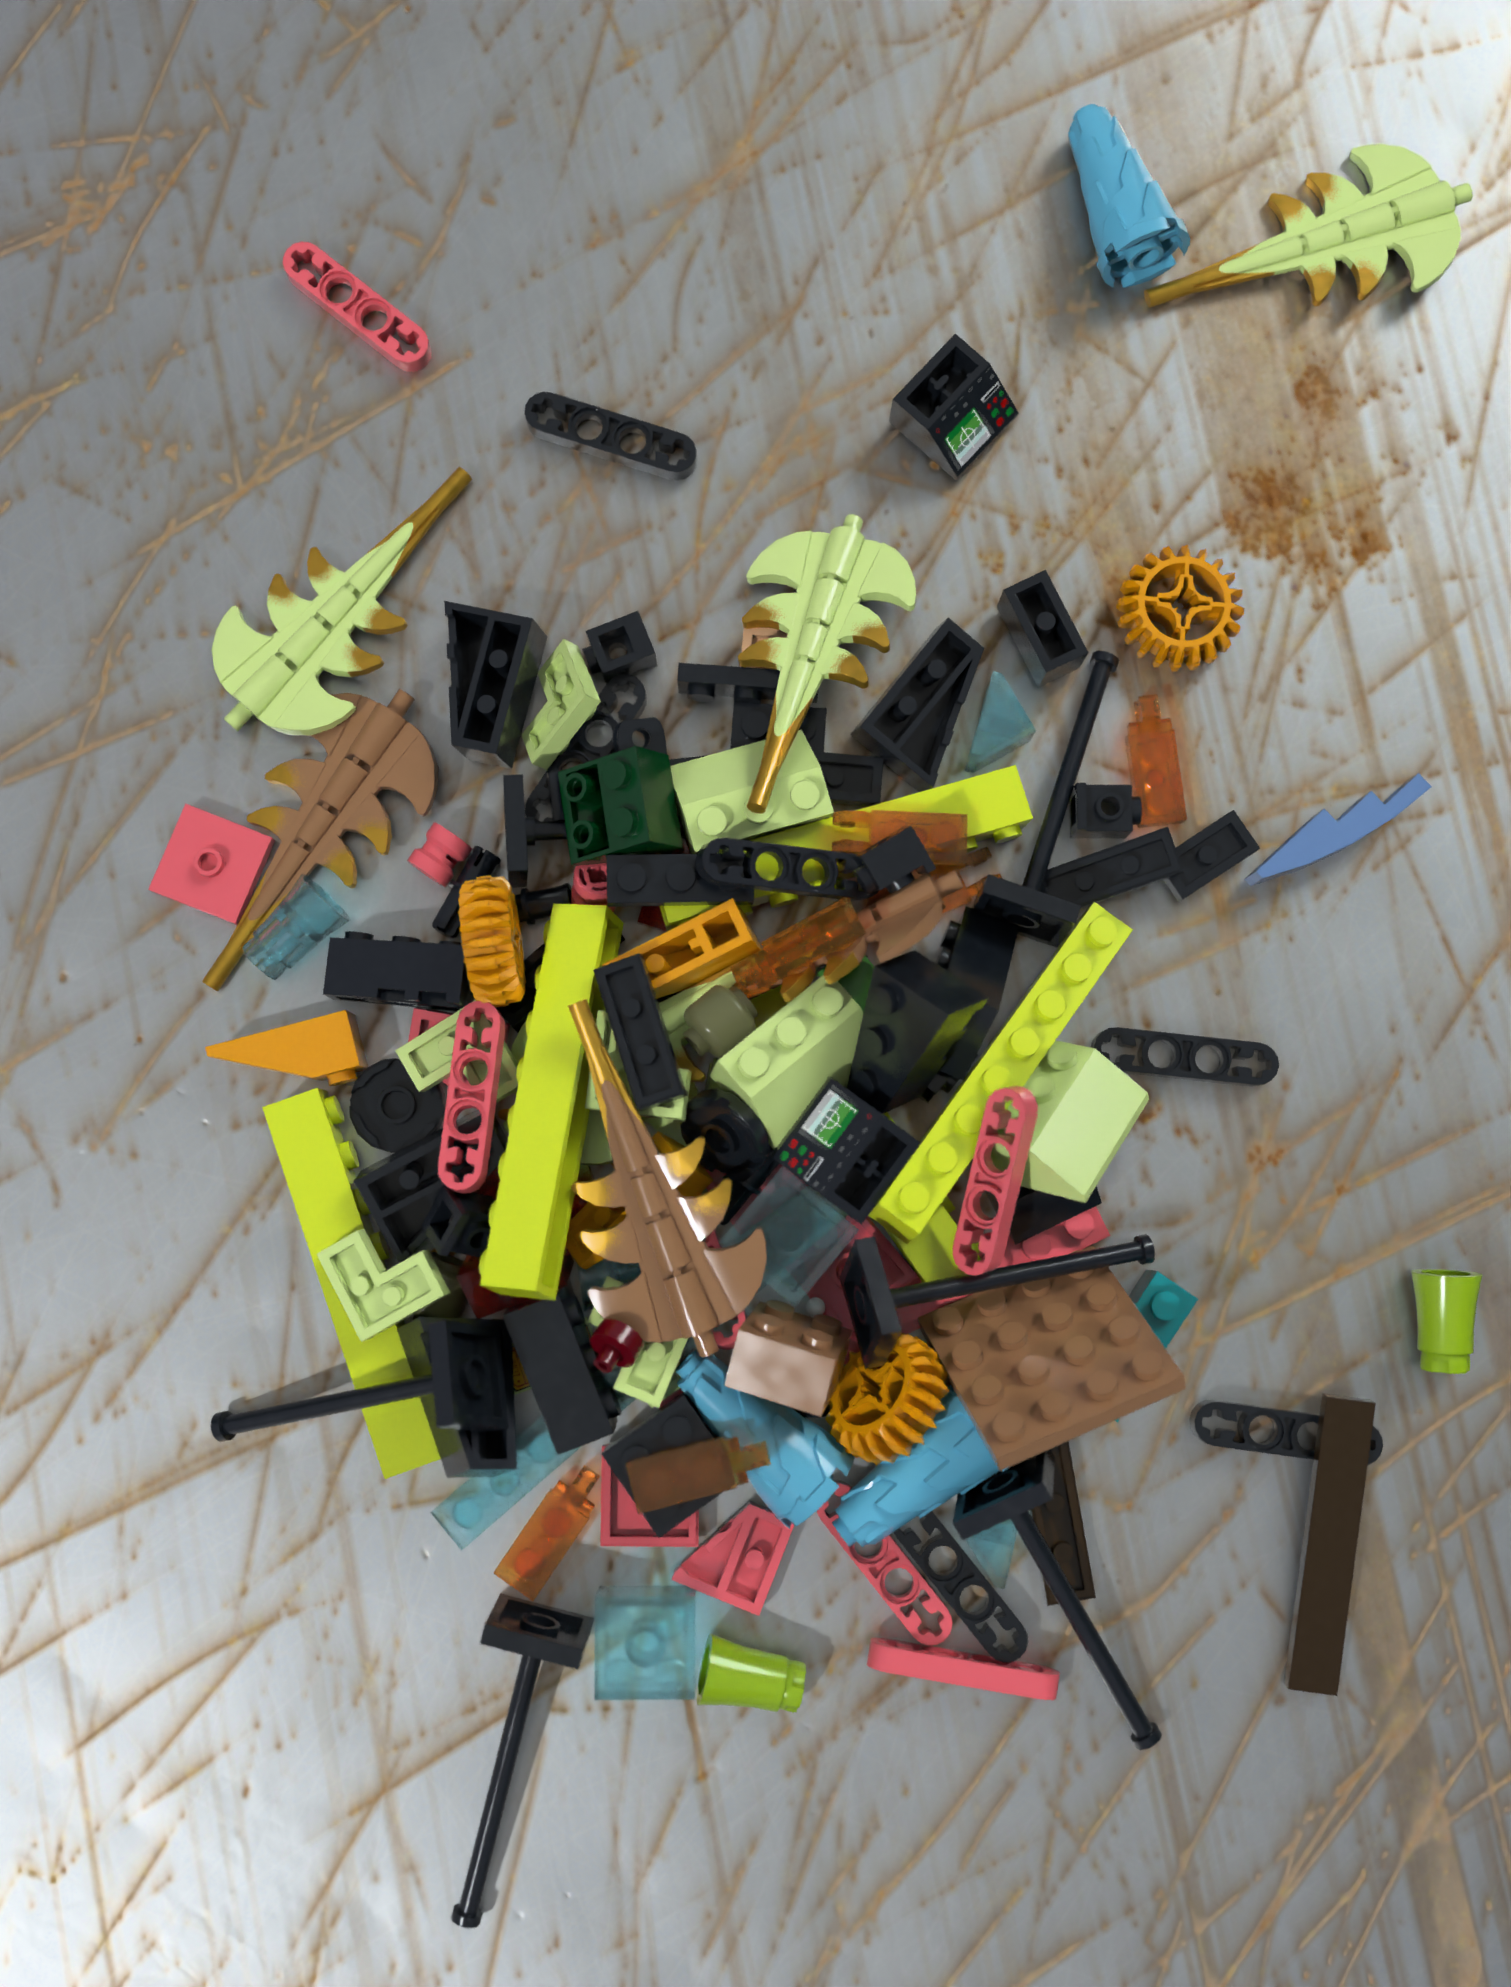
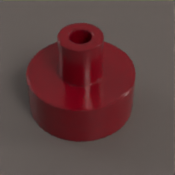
M615 1319L602 1320L590 1338V1344L598 1354L594 1360V1365L605 1373H611L615 1365L631 1367L644 1348L641 1336L627 1324Z

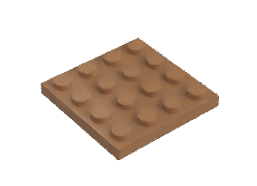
M1090 1245L1082 1250L1074 1251L1072 1253L1093 1250L1096 1248L1094 1247V1245ZM1109 1267L977 1292L917 1318L923 1336L930 1348L938 1354L937 1356L947 1372L950 1384L999 1471L1186 1389L1184 1375Z

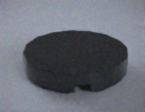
M397 1058L383 1059L367 1067L355 1081L351 1091L349 1113L357 1134L370 1146L390 1153H395L439 1130L445 1115V1093L440 1083L426 1092H419L401 1060Z
M719 1089L702 1090L688 1102L686 1119L680 1124L681 1134L686 1145L692 1143L699 1136L706 1139L703 1156L699 1162L701 1166L710 1172L717 1169L725 1173L726 1175L722 1177L724 1179L746 1181L766 1164L770 1153L768 1135L761 1120L748 1104L732 1093Z

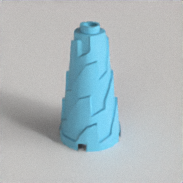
M1089 104L1080 108L1073 116L1068 138L1081 178V189L1089 215L1090 232L1098 257L1097 267L1105 283L1111 287H1114V278H1120L1123 288L1145 283L1163 274L1176 264L1172 253L1178 247L1182 251L1183 256L1185 255L1190 245V236L1182 218H1178L1173 207L1170 206L1157 180H1154L1148 172L1136 148H1132L1116 116L1112 117L1106 107H1100L1096 104Z
M694 1350L681 1362L675 1371L680 1376L677 1385L699 1410L703 1421L719 1438L722 1448L749 1479L757 1494L774 1513L775 1517L789 1529L792 1523L798 1526L813 1515L838 1489L839 1485L833 1480L834 1475H832L835 1469L838 1468L847 1476L855 1457L844 1450L845 1447L837 1443L830 1433L806 1417H803L793 1408L724 1386L729 1366L714 1354L701 1358L699 1352Z
M952 1385L947 1387L949 1389L948 1394L940 1399L946 1410L936 1414L933 1421L937 1428H928L924 1434L925 1444L914 1443L910 1456L900 1454L893 1464L887 1461L880 1462L841 1497L840 1505L835 1509L839 1517L832 1524L849 1547L856 1542L861 1547L867 1544H877L915 1517L919 1516V1518H922L958 1493L961 1495L965 1494L999 1472L997 1465Z

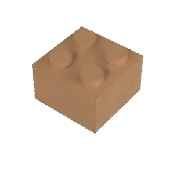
M769 1300L766 1303L760 1301L738 1329L724 1386L821 1417L839 1385L853 1330L842 1327V1323L838 1319L827 1315H814L810 1317L794 1312L795 1308L782 1301Z

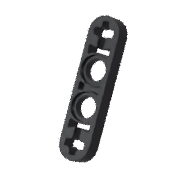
M552 392L536 393L529 398L525 405L524 413L528 428L534 436L542 440L670 480L679 481L686 479L696 468L697 450L695 443L683 433ZM547 408H552L554 417L559 420L548 418L546 424H540L536 413L544 414ZM572 413L568 422V432L565 433L562 421L567 422V414ZM587 419L596 420L602 425V432L597 438L592 440L583 439L577 434V427L582 421ZM638 433L645 438L646 445L640 452L632 454L625 452L620 447V441L626 434ZM654 440H658L659 450L661 452L656 451L655 460H651L650 458L653 454ZM676 448L683 449L684 458L687 460L679 459L677 465L669 464V456L665 453L674 454Z
M620 674L613 677L605 685L599 694L601 702L597 706L593 717L584 722L570 740L566 751L558 755L528 797L525 804V814L527 817H534V822H541L538 821L540 814L536 807L539 803L546 806L550 804L546 773L559 772L566 763L571 761H578L583 764L613 753L612 739L607 745L596 747L587 741L586 734L588 729L597 723L608 725L612 731L615 725L618 724L611 715L601 712L606 707L612 714L618 705L617 695L615 694L617 690L626 692L629 688H633V695L636 700L633 705L628 702L622 705L618 711L619 719L624 721L639 719L646 707L647 695L643 683L637 677L630 674ZM546 817L543 822L552 821V818Z
M717 838L703 845L698 851L695 860L696 869L700 877L714 885L848 901L864 900L879 892V890H876L867 895L861 887L858 890V883L854 880L843 879L836 882L838 873L848 874L858 867L853 858L857 854L733 838ZM720 849L722 850L723 858L729 860L744 858L743 851L747 852L743 867L729 866L722 869L721 874L718 873V866L710 863L709 858L717 854ZM766 853L776 859L779 871L774 880L768 881L758 875L755 864L760 854ZM808 859L818 861L824 868V880L819 886L808 884L803 877L802 868Z
M1115 1027L1108 1028L1097 1034L1092 1040L1090 1047L1097 1049L1110 1060L1109 1053L1102 1052L1101 1046L1109 1043L1112 1037L1117 1038L1118 1046L1127 1048L1136 1046L1135 1038L1141 1039L1142 1041L1137 1052L1139 1066L1132 1064L1135 1055L1123 1054L1116 1057L1115 1063L1112 1062L1120 1070L1128 1074L1252 1087L1264 1085L1272 1081L1279 1069V1060L1275 1051L1268 1045L1260 1042ZM1162 1041L1171 1047L1173 1059L1166 1068L1156 1067L1150 1062L1148 1050L1153 1042ZM1203 1046L1212 1047L1220 1056L1219 1067L1213 1073L1203 1072L1196 1064V1053ZM1229 1048L1235 1049L1232 1059L1245 1060L1253 1057L1254 1052L1258 1053V1060L1266 1063V1069L1257 1072L1255 1078L1252 1077V1069L1236 1066L1231 1068L1233 1076H1228L1227 1073L1232 1062Z
M1204 1400L1198 1403L1191 1412L1189 1418L1190 1428L1193 1434L1204 1443L1217 1447L1314 1459L1315 1448L1309 1450L1302 1448L1298 1442L1297 1434L1299 1428L1307 1422H1315L1318 1425L1319 1414L1218 1400ZM1217 1409L1218 1417L1238 1422L1239 1440H1233L1236 1431L1226 1428H1216L1214 1436H1210V1429L1202 1426L1203 1417H1211L1213 1410ZM1241 1411L1242 1413L1237 1421L1236 1412ZM1265 1415L1271 1419L1274 1425L1273 1436L1264 1443H1256L1249 1434V1426L1254 1418ZM1374 1426L1372 1428L1368 1465L1379 1458L1383 1449L1382 1436Z
M933 1511L920 1518L919 1521L929 1536L935 1528L941 1534L927 1540L919 1552L913 1546L922 1543V1541L913 1529L907 1528L902 1531L899 1528L893 1532L990 1656L1003 1663L1014 1662L1021 1658L1028 1645V1636L1024 1626ZM938 1546L950 1547L956 1554L955 1566L946 1573L935 1572L929 1566L930 1553ZM970 1585L981 1586L987 1593L985 1606L976 1612L967 1611L960 1605L961 1592ZM997 1606L1002 1609V1612L995 1614L994 1617L1002 1628L1006 1631L1011 1630L1013 1627L1016 1629L1012 1635L1015 1644L1009 1649L1003 1644L998 1645L996 1648L993 1646L997 1641V1636L987 1622L984 1623L981 1629L976 1627V1624L989 1619Z

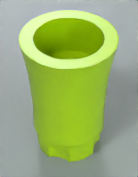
M1447 1269L1411 1270L1416 1298L1417 1349L1421 1351V1369L1447 1374L1467 1373V1371H1470V1354L1474 1353L1476 1305L1482 1274Z
M710 1633L705 1644L700 1666L697 1705H729L778 1712L779 1709L797 1712L804 1693L806 1665L801 1661L787 1660L785 1655L764 1652L736 1644Z

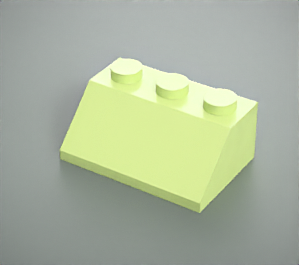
M802 729L798 730L778 772L766 811L763 814L750 811L747 808V803L761 765L766 739L670 766L676 807L690 854H697L703 845L717 838L753 840L827 819L834 814L821 766Z
M822 975L800 995L791 1000L721 1057L714 1066L710 1077L722 1091L732 1093L748 1104L761 1120L768 1135L769 1145L774 1150L829 1076L847 1088L863 1011L838 981L829 985Z
M1055 1040L1023 1086L1036 1098L1038 1115L1021 1186L1086 1203L1148 1103L1149 1095L1147 1091L1097 1049ZM1011 1103L1007 1110L1011 1112V1118H1016L1019 1116V1110L1013 1108ZM1006 1128L998 1129L999 1134L1006 1131ZM997 1143L993 1146L991 1151L992 1162L996 1168L1005 1171L1010 1164L1009 1152L1001 1144Z

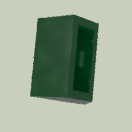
M633 746L558 772L571 865L607 863L606 855L663 854L683 848L669 755Z

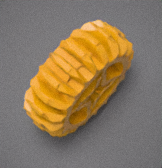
M1188 544L1180 548L1177 557L1169 546L1161 550L1159 558L1153 553H1149L1143 559V566L1137 564L1131 568L1129 572L1131 580H1124L1120 587V592L1124 597L1118 599L1116 609L1126 614L1119 618L1117 622L1118 627L1132 629L1124 639L1125 644L1129 645L1137 641L1141 644L1136 653L1138 658L1145 657L1148 651L1154 654L1155 657L1152 661L1154 668L1160 667L1165 659L1169 660V667L1172 672H1177L1180 669L1183 660L1190 671L1196 670L1200 666L1201 659L1207 664H1211L1217 658V651L1224 653L1231 646L1229 637H1235L1240 631V625L1235 620H1239L1243 616L1244 608L1234 603L1242 597V589L1228 587L1235 580V573H1227L1222 576L1219 570L1223 565V560L1217 559L1212 565L1205 561L1207 558L1206 549L1200 550L1195 558L1191 557ZM1166 578H1174L1170 592H1158L1155 597L1145 596L1147 588L1153 583ZM1194 583L1198 585L1207 594V596L1198 593L1194 587ZM1177 598L1178 603L1184 606L1182 610L1187 609L1188 611L1182 620V615L1176 612L1177 608L1173 609L1172 607ZM1150 620L1162 624L1166 630V635L1160 632ZM1204 620L1213 621L1210 633L1198 639L1185 640L1190 625L1202 624Z
M492 875L476 877L475 880L465 881L459 891V929L461 932V946L463 948L467 979L470 982V990L473 993V997L476 1001L490 1003L494 1007L509 1006V1003L521 1002L526 991V968L522 943L523 937L521 935L520 920L515 903V895L512 892V885L504 876L492 877Z
M901 1333L884 1366L865 1369L860 1351L858 1353L849 1352L850 1360L843 1367L839 1385L829 1401L830 1411L825 1418L831 1426L830 1434L836 1439L837 1443L845 1447L844 1450L855 1458L860 1457L876 1465L882 1461L893 1464L900 1454L909 1457L914 1443L925 1444L924 1434L928 1428H937L933 1421L936 1414L946 1410L940 1399L949 1392V1389L944 1384L948 1375L940 1363L938 1354L917 1336L913 1337L910 1334Z

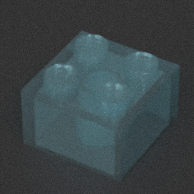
M782 1166L719 1243L724 1248L735 1245L747 1238L756 1228H762L767 1244V1262L763 1281L796 1307L857 1234L859 1229Z
M599 1586L595 1595L594 1700H695L696 1590L687 1586Z

